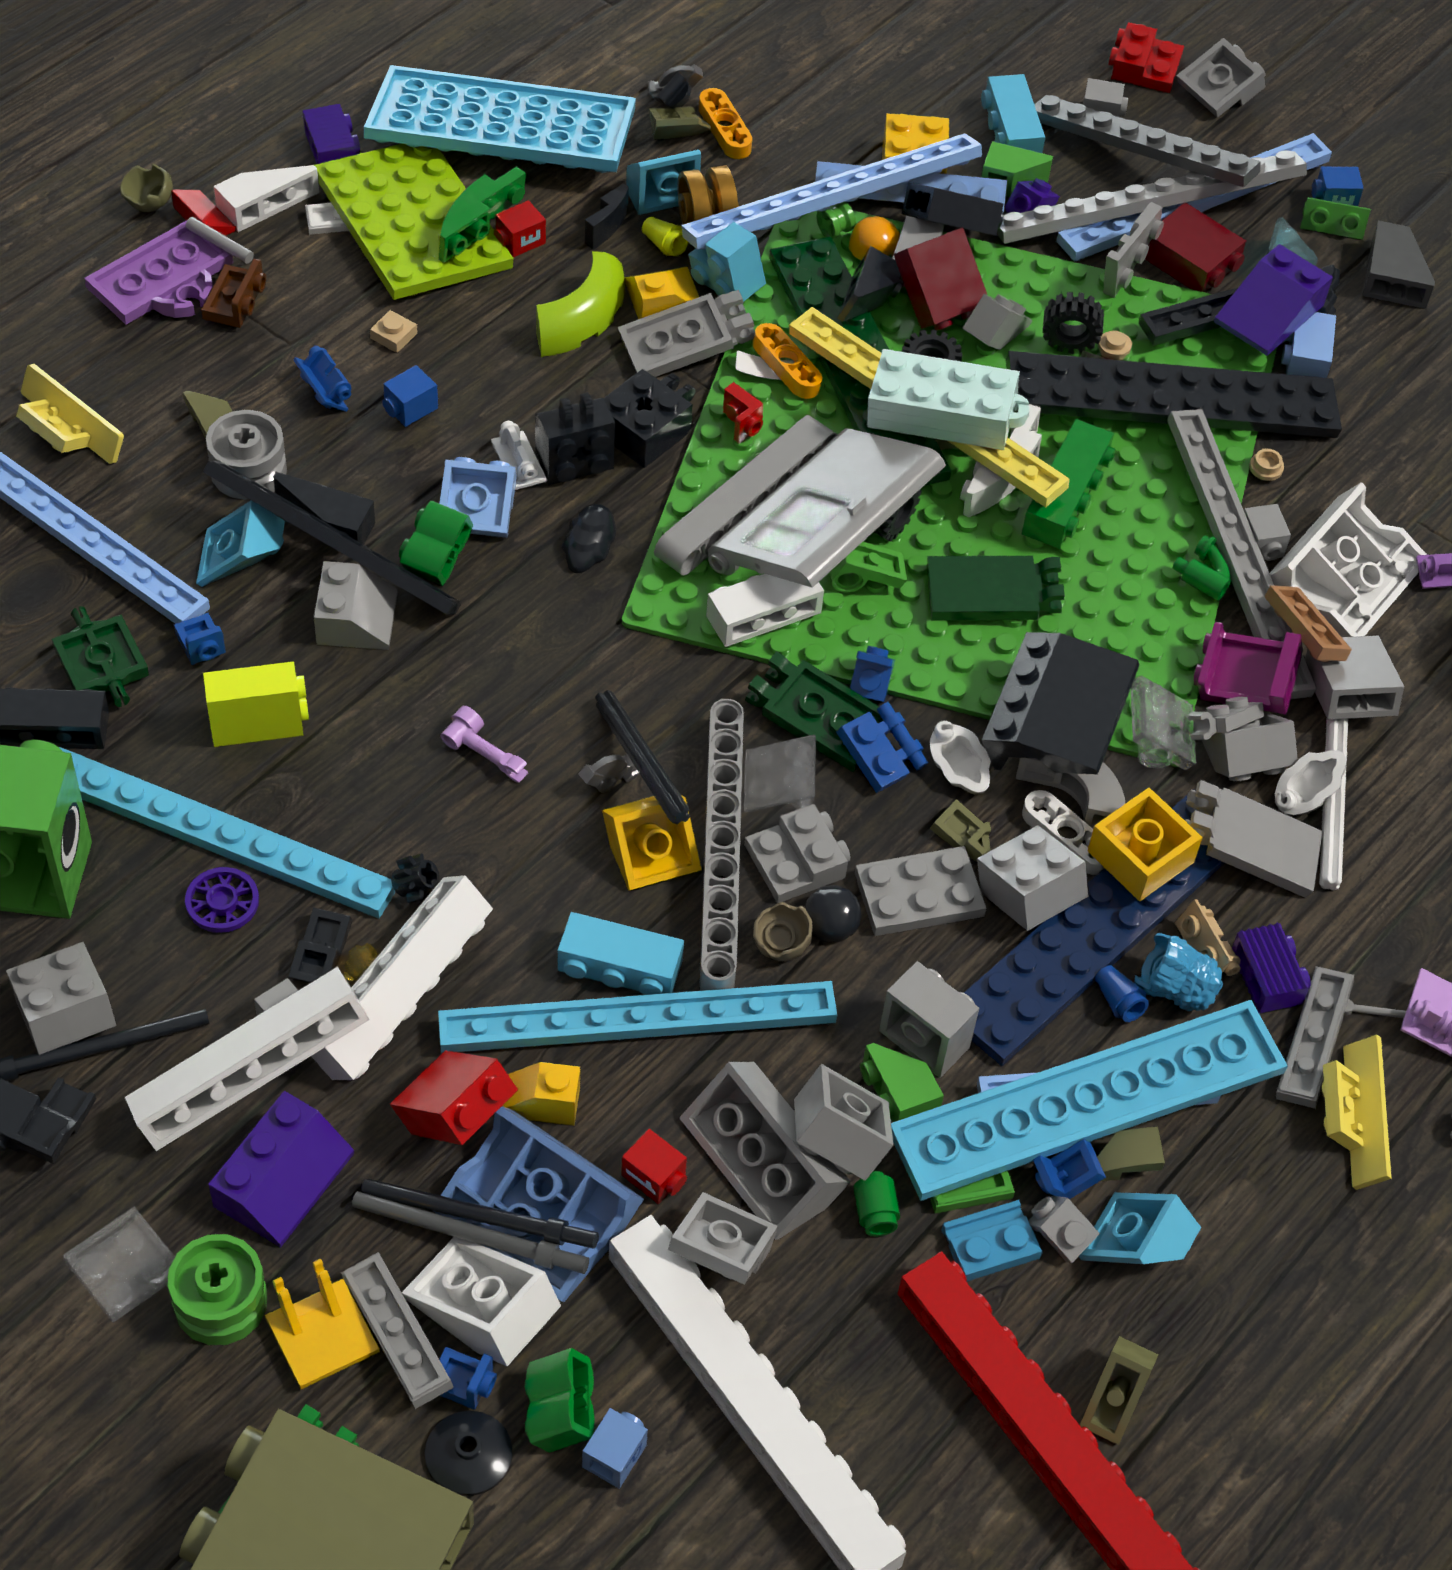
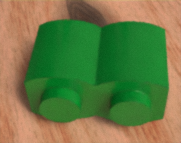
M430 501L426 508H421L417 513L414 522L416 531L410 539L407 538L402 543L399 550V558L404 569L443 586L455 566L458 555L470 536L473 523L469 515Z
M569 1348L529 1363L525 1380V1391L530 1404L527 1410L525 1431L532 1445L550 1453L590 1440L595 1425L594 1409L591 1401L594 1377L592 1364L588 1356L573 1348Z

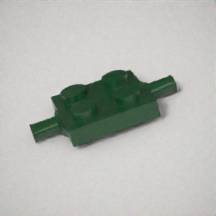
M79 606L80 615L77 608H74L71 611V616L77 627L67 634L52 639L54 650L73 689L109 691L117 707H122L121 699L124 705H127L130 697L123 686L149 676V671L122 615L102 621H91L85 607Z

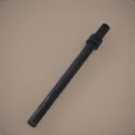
M203 1009L76 1042L41 1055L34 1053L15 1059L13 1055L0 1058V1079L8 1082L19 1079L18 1074L208 1025L207 1011Z
M368 1178L362 1184L361 1192L541 1236L544 1237V1241L561 1246L566 1242L595 1249L599 1239L598 1232L569 1226L568 1221L554 1217L543 1220Z

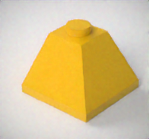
M688 267L625 277V285L638 319L699 297Z

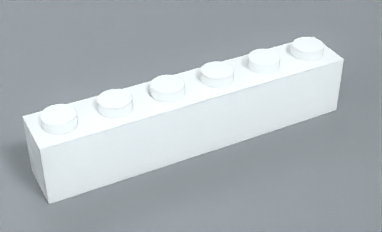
M465 875L443 877L351 987L370 1020L311 1056L332 1080H354L367 1071L370 1065L369 1061L374 1054L392 1040V1032L401 1021L406 1020L415 1012L417 1008L416 1003L423 994L437 985L440 980L439 975L445 967L461 955L462 947L467 940L484 927V920L493 908Z
M336 967L130 1093L125 1099L136 1125L153 1148L158 1151L370 1019L339 968Z

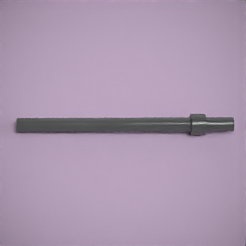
M358 1191L352 1200L353 1208L534 1260L535 1265L549 1269L558 1266L585 1274L589 1266V1257L561 1250L558 1244L544 1240L536 1243Z

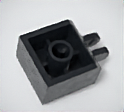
M641 369L604 398L615 421L614 446L643 468H646L683 439L691 429L693 404L690 401L694 398L696 391L694 387L686 384L675 392L674 390L680 384V378L674 373H670V375L659 381L647 371Z
M587 392L580 395V400L577 404L572 405L569 398H563L559 400V408L535 414V456L546 476L548 485L567 482L575 478L614 469L615 421L604 398L592 400L591 395Z

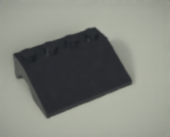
M1026 632L982 738L994 770H1001L1009 757L1037 758L1056 773L1098 775L1138 671L1139 661L1062 633Z

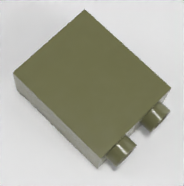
M278 1408L266 1432L249 1425L238 1438L230 1453L224 1472L225 1476L238 1481L221 1514L206 1506L200 1510L185 1535L179 1557L193 1564L191 1570H451L474 1525L473 1501Z

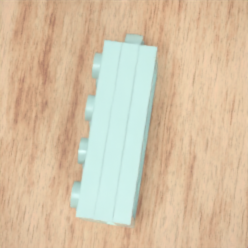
M883 349L868 397L867 427L1004 450L1009 429L1023 426L1029 417V402L1025 397L1018 394L1020 371Z

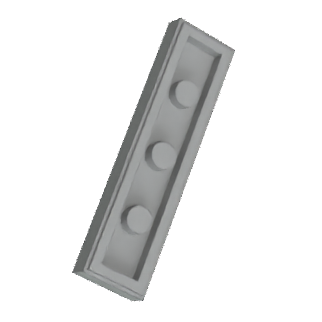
M1315 967L1311 986L1308 990L1286 1060L1288 1067L1281 1076L1276 1099L1316 1109L1322 1083L1324 1082L1323 1065L1330 1063L1353 987L1354 975Z
M379 1252L341 1272L414 1408L416 1409L454 1388L448 1374Z

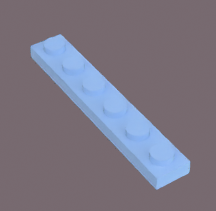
M817 161L815 182L863 166ZM937 173L917 177L911 182L1005 204L1007 180ZM899 183L887 187L885 191L872 192L858 198L904 203L908 183Z

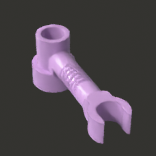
M461 706L452 716V723L441 733L440 737L443 742L454 750L465 744L496 764L510 779L520 783L528 774V771L523 769L527 763L519 756L505 753L478 736L477 733L484 726L482 718L470 707Z

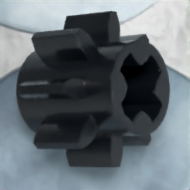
M422 853L398 859L396 863L399 869H396L391 877L393 889L398 895L402 897L407 896L408 903L425 900L432 892V888L436 887L439 883V871L436 865L430 860H424Z

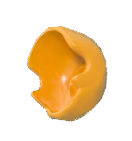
M870 216L860 220L855 225L849 240V250L854 257L862 260L870 246L887 256L890 254L893 256L900 233L889 220L879 216Z

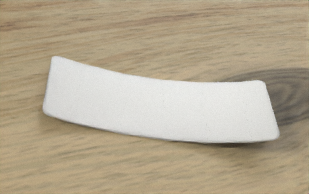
M737 351L736 370L754 376L781 380L761 357ZM781 360L782 362L788 364L795 363L794 361Z

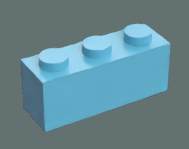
M1024 74L988 77L986 90H982L981 103L983 109L988 111L989 129L995 132V142L1042 153L1045 135Z
M571 912L558 948V971L565 972L573 978L585 977L601 981L613 988L624 987L640 991L644 995L672 993L683 961L684 940Z

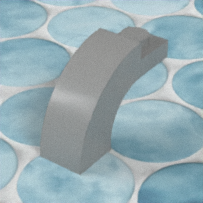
M1037 758L1019 759L1016 779L1056 787L1069 793L1080 805L1083 821L1092 828L1125 804L1122 787L1114 773L1104 762L1098 775L1056 773Z

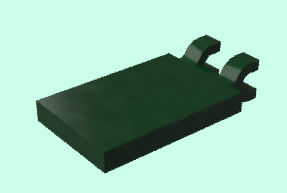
M1033 556L927 557L926 566L931 621L1038 620L1039 611H1046L1048 613L1062 612L1061 600H1064L1065 593L1064 585L1058 584V572H1061L1060 557H1048L1034 564ZM1042 584L1049 585L1042 590Z
M776 651L768 662L770 669L766 672L765 677L772 682L779 683V685L773 688L767 681L756 675L748 685V689L751 691L746 696L745 701L756 707H763L762 715L851 772H854L858 765L838 736L837 731L841 726L868 712L872 714L877 723L882 722L883 719L876 710L879 706L805 660H802L796 666Z

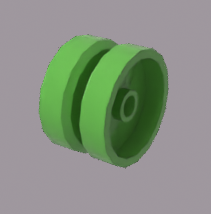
M228 1234L206 1235L191 1241L176 1254L169 1268L167 1287L178 1324L192 1339L207 1345H228L244 1339L259 1326L267 1309V1288L258 1255L244 1240Z

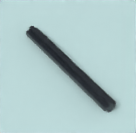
M606 690L604 693H597L595 696L597 700L596 707L669 820L673 824L688 821L690 818L688 805L614 693L610 690Z

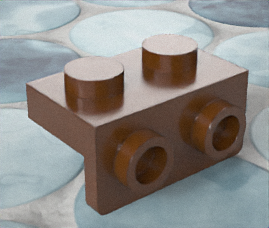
M254 258L249 269L224 265L201 309L202 319L241 328L246 316H250L254 310L255 299L258 293H262L265 289L266 274L262 272L260 259Z

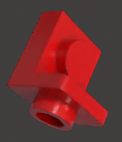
M735 382L724 389L723 412L731 421L735 422L734 440L740 444L749 436H755L762 428L763 403Z

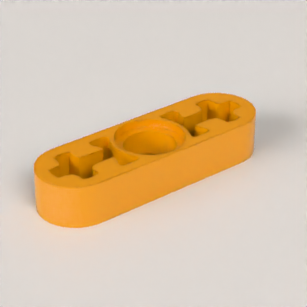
M717 88L703 90L699 96V112L703 119L711 126L710 130L724 153L733 159L748 157L752 148V135L725 92ZM729 121L732 125L722 126L718 122Z
M763 323L757 326L752 343L755 351L794 395L804 399L816 397L819 394L822 383L821 372L779 326L771 323ZM780 358H789L792 359L795 363H784L780 360Z

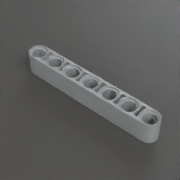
M806 415L665 532L655 546L654 555L681 575H687L708 558L710 546L837 434L810 415Z

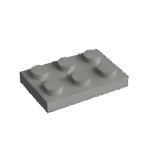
M965 846L859 864L855 867L854 874L874 936L985 916L986 906Z

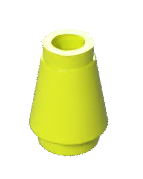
M654 217L647 218L642 225V233L664 255L679 256L687 248L688 241L683 238L681 226Z

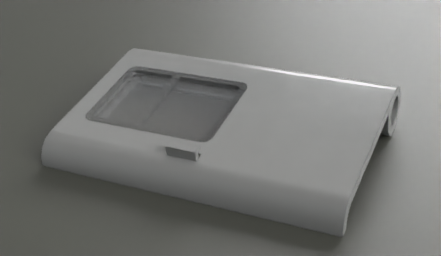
M845 428L708 549L709 564L720 574L732 575L741 566L760 574H768L813 588L942 470L946 464L940 454L931 448Z

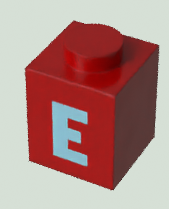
M529 200L495 214L496 229H494V236L503 246H506L513 258L546 244V219Z

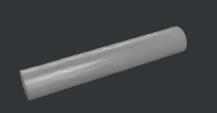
M190 217L187 220L186 228L246 264L252 261L254 257L252 251L194 217Z

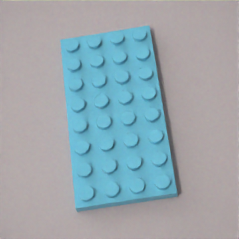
M390 65L364 125V138L372 139L379 143L395 142L406 144L410 147H432L446 152L452 150L462 151L475 156L491 155L499 156L505 160L521 159L532 161L536 164L551 163L563 165L566 168H588L601 173L617 172L635 111L636 98Z

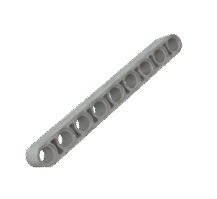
M720 699L712 705L710 710L700 957L701 991L732 989L735 987L744 712L743 707L732 699ZM715 908H722V909H725V910H724V911H719V910H715ZM713 941H723V942H725V943H724V944H717V943H714ZM712 974H721L724 977L718 978L712 976Z

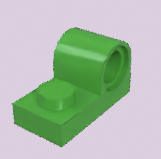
M863 541L831 570L832 586L839 592L848 593L859 590L868 580L900 589L907 581L903 553Z

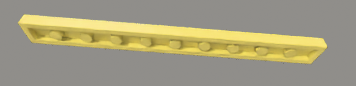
M813 307L789 324L790 335L871 389L881 352ZM1008 437L1004 450L948 441L1044 507H1047L1069 488L1070 479Z

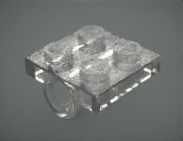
M1142 675L1134 679L1131 686L1133 742L1137 743L1138 761L1143 766L1149 768H1163L1172 763L1184 770L1196 764V742L1191 739V734L1194 733V722L1188 719V715L1194 712L1193 705Z

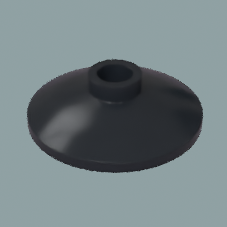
M461 1411L444 1418L431 1431L425 1447V1462L430 1476L438 1485L461 1496L479 1495L493 1489L506 1476L512 1462V1443L505 1427L494 1417L479 1411ZM470 1441L476 1444V1448L472 1452H464L460 1448L464 1442Z

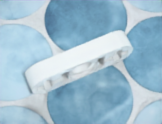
M1037 790L1027 795L1022 811L1025 822L1032 828L1037 825L1083 859L1086 862L1087 874L1097 875L1104 867L1095 858H1090L1087 851L1093 828L1051 793ZM1034 807L1037 809L1045 807L1047 810L1046 812L1044 810H1039L1038 812H1036L1033 809ZM1068 826L1073 828L1078 836L1067 839L1062 837L1057 830L1060 827Z

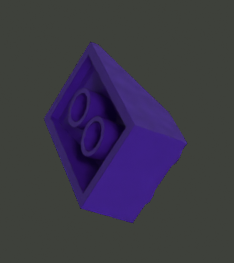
M1278 244L1258 262L1216 315L1214 322L1268 356L1324 306L1333 277L1291 250Z

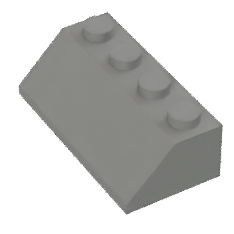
M728 1062L680 1116V1120L757 1217L778 1226L774 1237L775 1240L782 1238L824 1211L851 1182L846 1174L841 1172L833 1162L820 1155L814 1156L807 1153L796 1142L795 1111L755 1062Z

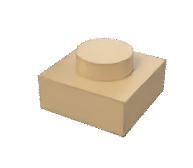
M391 310L370 329V339L396 353L417 334L416 323Z

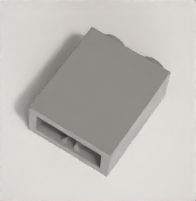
M1379 635L1342 637L1352 649L1346 661L1321 662L1313 658L1307 648L1305 661L1317 688L1315 693L1327 719L1398 716L1404 685Z

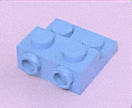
M467 457L445 460L440 504L469 515L473 523L470 534L507 538L510 514L514 502L517 478L516 469L503 461H491L489 464L475 463V460Z

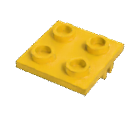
M321 1259L312 1262L320 1292L293 1304L288 1289L284 1287L282 1277L273 1280V1285L281 1308L265 1315L300 1389L308 1387L380 1352L344 1279L332 1284L328 1271L324 1270Z

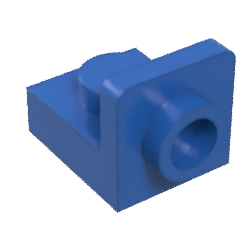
M867 646L866 652L858 651L850 689L863 697L885 702L895 659L888 658L889 651L873 646Z

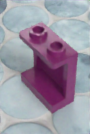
M1215 622L1212 633H1206L1202 651L1205 657L1203 664H1198L1194 673V685L1198 686L1201 700L1226 704V699L1247 697L1248 702H1263V711L1286 715L1303 654L1301 634L1286 632L1284 642L1227 633L1223 629V623Z

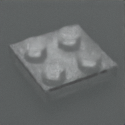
M135 1207L63 1255L65 1263L112 1323L167 1286L169 1268L175 1258L173 1253Z

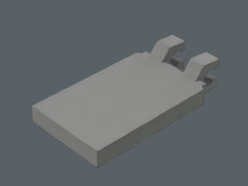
M739 290L719 295L716 299H713L711 293L619 326L620 337L635 372L637 373L644 369L652 376L657 377L733 349V345L738 343L743 344L752 340L755 334L754 322L750 313L746 314L743 298Z
M1202 780L1197 783L1196 791L1191 789L1188 792L1186 805L1196 810L1192 813L1191 820L1186 819L1185 821L1203 837L1201 844L1208 845L1206 855L1306 898L1314 891L1322 830L1227 788L1219 789L1218 786Z

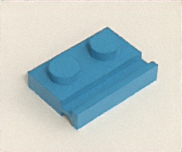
M1019 1200L943 1223L941 1229L943 1236H946L953 1259L964 1271L967 1281L1040 1259L1042 1250L1027 1217L1022 1213Z

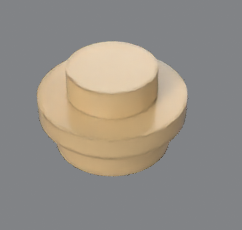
M1108 331L1103 333L1098 347L1103 358L1123 360L1131 351L1132 341L1122 332Z
M1262 449L1251 458L1249 468L1257 478L1272 481L1282 475L1284 463L1282 456L1277 451Z

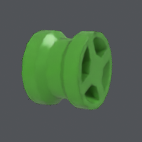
M845 201L832 205L831 208L825 211H817L816 214L820 231L825 237L831 236L832 239L837 238L842 231L849 232L853 230L856 225L854 212Z

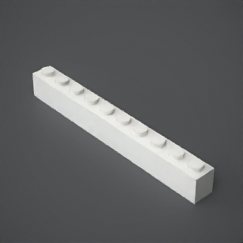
M649 1215L612 1238L609 1242L610 1261L840 1570H898L901 1568L906 1554L904 1549L906 1544L900 1532L893 1525L887 1526L878 1515L879 1508L874 1498L867 1490L860 1491L851 1479L852 1472L846 1461L840 1455L834 1456L825 1445L826 1438L821 1428L812 1420L808 1422L799 1410L800 1403L793 1391L788 1387L782 1388L774 1377L775 1371L767 1357L762 1353L757 1355L750 1346L749 1336L742 1324L737 1320L732 1322L725 1313V1305L717 1291L713 1288L708 1290L700 1280L701 1275L695 1262L689 1261L683 1256L668 1250L671 1237L673 1236L670 1229L664 1224L660 1226L653 1216Z

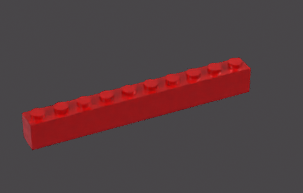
M941 1251L902 1276L898 1296L1111 1570H1199L1196 1567L1192 1568L1184 1558L1177 1539L1170 1532H1164L1154 1520L1153 1511L1146 1500L1141 1496L1136 1497L1127 1486L1125 1476L1120 1467L1113 1461L1108 1462L1098 1449V1442L1093 1433L1087 1427H1081L1074 1419L1066 1399L1060 1393H1054L1044 1381V1374L1039 1365L1032 1359L1028 1360L1021 1352L1013 1332L1008 1327L1001 1326L992 1315L991 1306L986 1298L980 1293L976 1294L968 1285L965 1273L955 1261L950 1262Z

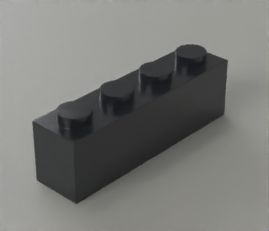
M14 687L0 689V745L20 747L23 742L28 740H42L61 748L104 749L109 719L105 691L91 689L57 690L53 688L39 690L18 689Z

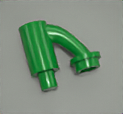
M1204 535L1197 544L1194 554L1198 555L1201 561H1205L1208 558L1214 570L1195 559L1188 562L1181 557L1176 559L1172 569L1182 574V581L1219 601L1231 583L1230 572L1226 561L1215 547L1217 539L1213 536L1209 538Z

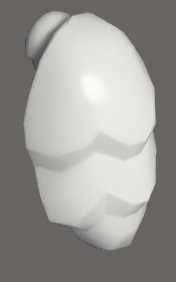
M948 721L937 723L930 738V750L936 766L943 771L944 776L952 786L960 787L974 795L983 794L990 784L989 767L991 761L986 749L980 744L978 737L972 731Z
M1328 750L1321 753L1308 752L1292 767L1286 769L1281 775L1275 790V803L1278 809L1285 814L1300 815L1321 807L1325 799L1332 796L1341 787V779L1347 765L1344 753L1339 750Z

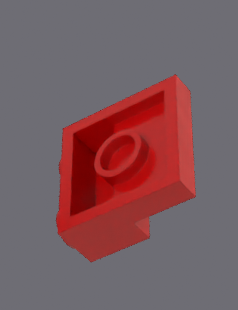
M1128 22L1126 29L1119 28L1115 42L1116 47H1113L1108 63V65L1113 66L1111 79L1170 93L1182 58L1184 45L1155 39L1157 29L1143 24Z

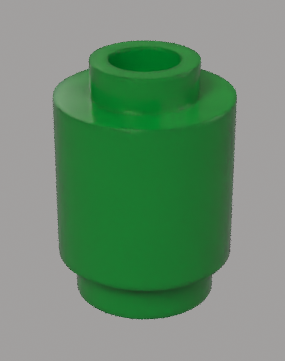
M873 1171L866 1181L860 1178L853 1185L859 1223L862 1227H865L866 1234L870 1236H884L896 1231L900 1212L893 1178L884 1175L880 1171Z

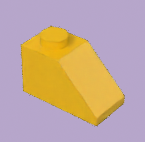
M539 1062L508 1074L518 1088V1091L503 1105L504 1107L517 1112L527 1120L575 1125L580 1093V1067Z

